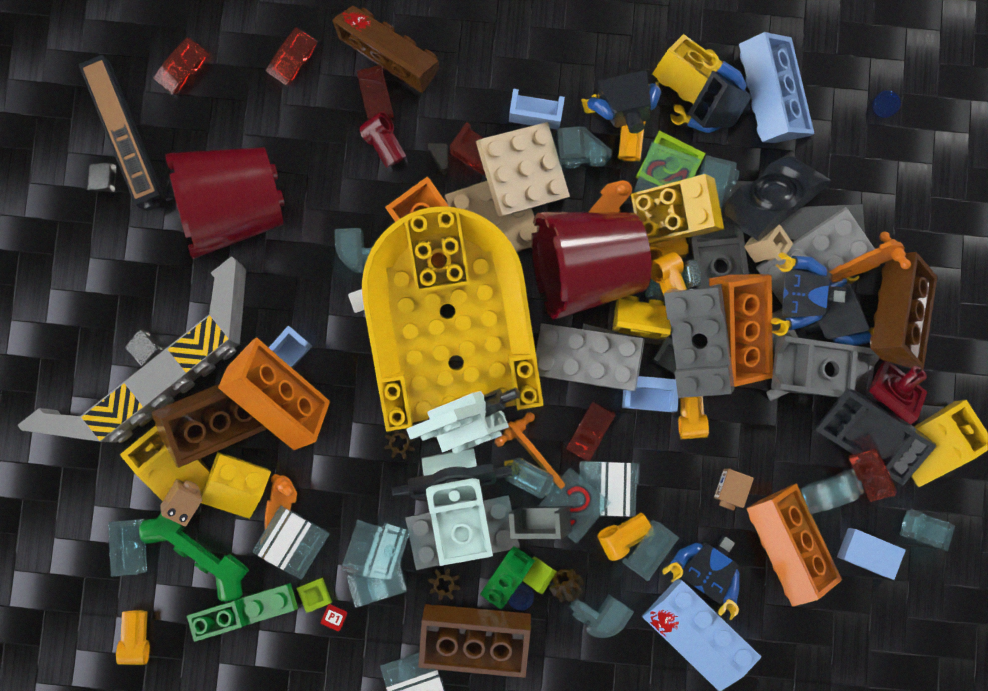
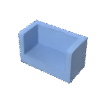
M513 89L509 122L532 126L548 122L549 128L559 130L565 97L559 96L558 102L518 95V89Z
M287 326L269 348L293 368L312 345L294 329Z
M638 376L636 392L623 390L622 408L677 412L678 394L676 379Z
M848 528L837 557L894 580L905 549L857 529Z

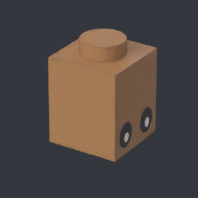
M176 479L160 505L162 516L186 527L202 502L199 487L191 481L186 480L183 482Z

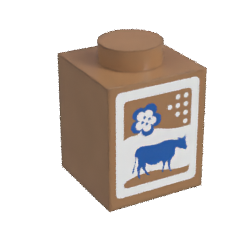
M724 469L714 495L715 499L720 500L719 506L733 511L735 507L744 508L754 478L731 469Z

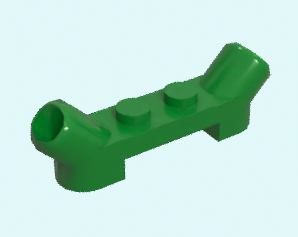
M161 513L156 519L142 521L139 526V535L142 542L150 544L169 541L175 546L173 548L175 552L185 558L189 556L196 561L194 565L200 571L206 574L210 572L216 577L219 600L231 601L240 599L243 595L241 580L249 571L242 562L231 554L224 556L222 560L218 559L182 532L185 526L162 516Z

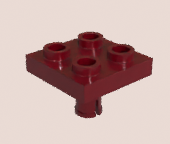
M884 361L879 365L869 392L877 401L889 407L898 418L904 419L911 425L918 419L927 395V391L919 385L927 378L926 373L921 370L917 374L916 372L920 367L913 366L905 374L891 362Z

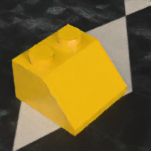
M683 34L667 50L652 75L657 77V80L662 85L669 86L675 90L680 98L694 104L711 72H716L717 69H709L703 65L700 58L705 62H710L713 56Z
M635 296L618 299L616 301L612 331L664 340L671 332L670 319L667 320L666 306H664L665 302L660 300H649V303L639 302V298Z
M217 452L201 495V503L250 519L262 498L271 471L253 463Z

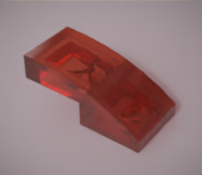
M296 27L282 44L266 72L283 84L290 85L301 65L306 64L318 41Z
M187 37L163 63L154 79L171 94H178L189 75L196 74L209 53L191 38Z
M382 65L357 70L368 120L379 112H384L389 118L394 117Z
M592 401L566 449L590 461L615 417V413Z
M875 448L849 456L857 479L862 481L870 502L896 495L897 490L892 478Z

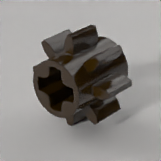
M407 428L403 433H399V430H394L395 434L393 436L385 435L390 441L389 445H386L384 449L393 450L392 458L401 453L402 457L406 459V451L416 450L411 446V442L415 441L416 438L410 439L407 436ZM398 436L401 439L407 440V443L403 445L404 450L402 451L399 447H394Z
M449 567L445 573H441L439 569H436L437 578L428 579V582L434 584V588L429 593L437 592L439 594V601L442 600L444 595H448L452 600L453 589L460 590L461 588L455 584L459 574L450 575ZM443 577L445 581H451L448 586L449 590H446L444 587L439 589L440 578Z
M561 569L552 579L554 585L549 587L553 596H557L561 603L564 600L573 602L583 593L580 586L584 582L580 575H576L574 569Z

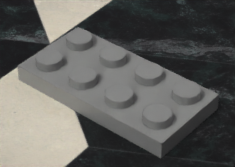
M845 207L792 242L793 245L787 252V255L790 257H813L825 266L827 272L840 264L843 265L867 252L875 250V248L848 208ZM776 258L771 261L765 260L756 268L760 274L772 275V291L783 305L786 272L781 271L775 265L784 264L786 259L777 261Z
M541 323L536 350L539 376L636 392L645 340L638 337Z
M509 495L484 500L492 553L510 550L513 545L520 548L518 539L510 538L509 512L512 509ZM430 512L406 517L416 570L440 565Z

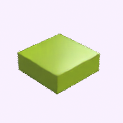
M534 556L535 562L522 581L543 594L557 571Z
M323 577L297 588L306 613L332 603Z

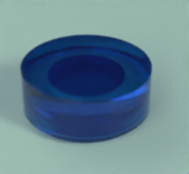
M890 90L880 92L873 100L874 112L883 118L893 116L901 106L899 96Z
M520 583L508 602L516 610H525L532 605L534 593L529 585Z

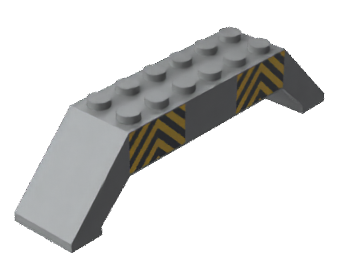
M231 256L212 271L211 274L215 279L209 315L83 415H61L58 410L39 408L19 423L18 427L22 431L100 442L122 443L132 436L133 433L131 431L138 425L144 426L153 419L152 411L172 404L174 402L173 397L179 392L185 393L195 385L193 381L201 375L203 377L207 376L216 368L214 365L221 359L227 360L236 353L235 348L240 345L246 279V269Z

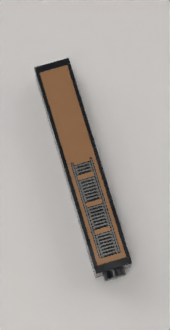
M104 55L80 63L79 67L134 204L141 210L145 209L146 211L159 207L160 203L166 201L111 63Z

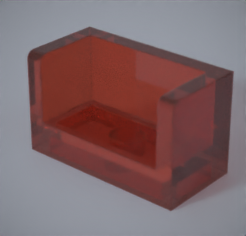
M466 122L450 145V153L486 177L476 141L483 139V137L472 131L471 124Z

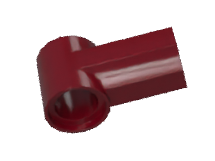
M379 112L360 126L361 136L368 144L374 146L386 168L391 167L406 157L393 134L394 125L387 114Z

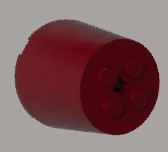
M265 147L165 154L168 167H170V170L174 169L175 173L170 174V179L185 237H191L193 244L188 245L192 259L283 225L281 206L285 205L281 190L277 191L276 189L277 170L275 164H270Z
M542 212L535 215L533 224L537 226V232L531 234L533 267L539 293H544L547 302H544V308L552 319L581 312L645 291L648 288L652 268L651 252L645 227L637 214L630 212Z

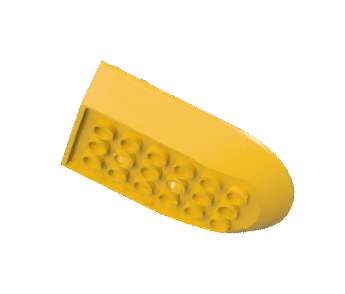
M446 206L429 207L412 212L388 227L372 247L366 260L362 278L363 304L386 431L410 428L413 426V422L428 420V411L479 391L485 395L497 389L506 392L517 387L520 392V398L507 402L506 407L516 405L517 410L544 406L522 265L506 235L481 215L462 208ZM440 252L447 257L444 265L436 266L432 263L431 257L435 253ZM444 304L454 306L455 314L452 317L445 318L440 314V308ZM458 355L464 360L462 367L454 369L449 366L448 361L452 356Z

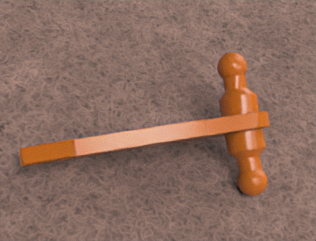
M623 180L607 184L600 192L603 195L589 212H620V206L632 193L631 184Z
M882 232L879 238L884 244H881L879 248L867 252L843 265L840 264L829 272L832 273L833 283L876 268L891 259L898 261L902 269H909L911 262L905 257L906 253L903 244L895 239H891L888 232Z
M528 412L522 419H517L514 422L510 421L508 423L509 427L503 430L502 436L494 440L495 446L502 447L506 441H512L516 438L560 489L565 487L562 479L522 433L526 429V425L534 421L535 415Z
M274 474L271 477L273 484L270 500H267L265 512V541H262L263 546L287 509L289 513L276 533L277 538L290 517L291 504L296 503L297 492L291 480L284 475ZM270 544L264 552L265 556L269 551Z

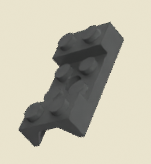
M722 218L724 230L688 237V245L691 246L696 289L708 287L709 278L749 274L743 231ZM716 260L726 262L727 271L725 273L715 271L714 262Z
M715 284L705 288L688 290L668 289L664 293L667 320L670 319L677 369L675 371L678 398L732 394L735 387L722 285ZM698 333L704 334L708 340L707 345L704 347L697 346L694 343V335Z
M790 336L776 337L771 390L840 398L844 391L850 388L872 399L874 402H878L869 392V389L873 382L874 365L880 357L871 348ZM828 362L834 366V374L831 377L825 373V365Z

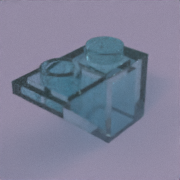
M584 126L557 129L556 138L560 165H565L566 168H576L581 163H590L591 166H602L610 161L612 150Z

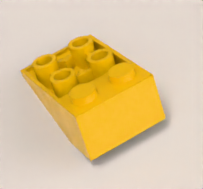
M703 174L631 194L634 213L639 216L645 227L649 244L724 230L715 178Z
M967 400L954 401L914 426L936 444V448L911 477L916 485L921 487L988 451V432Z
M156 425L120 454L134 473L162 501L176 479L195 483L202 495L210 473V469L201 458L178 468L164 445Z

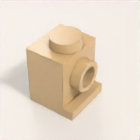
M779 224L759 241L751 237L744 247L756 263L763 260L771 261L775 258L777 261L782 260L778 257V254L781 252L787 254L793 243Z

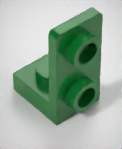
M513 545L480 595L499 609H502L520 585L535 560Z

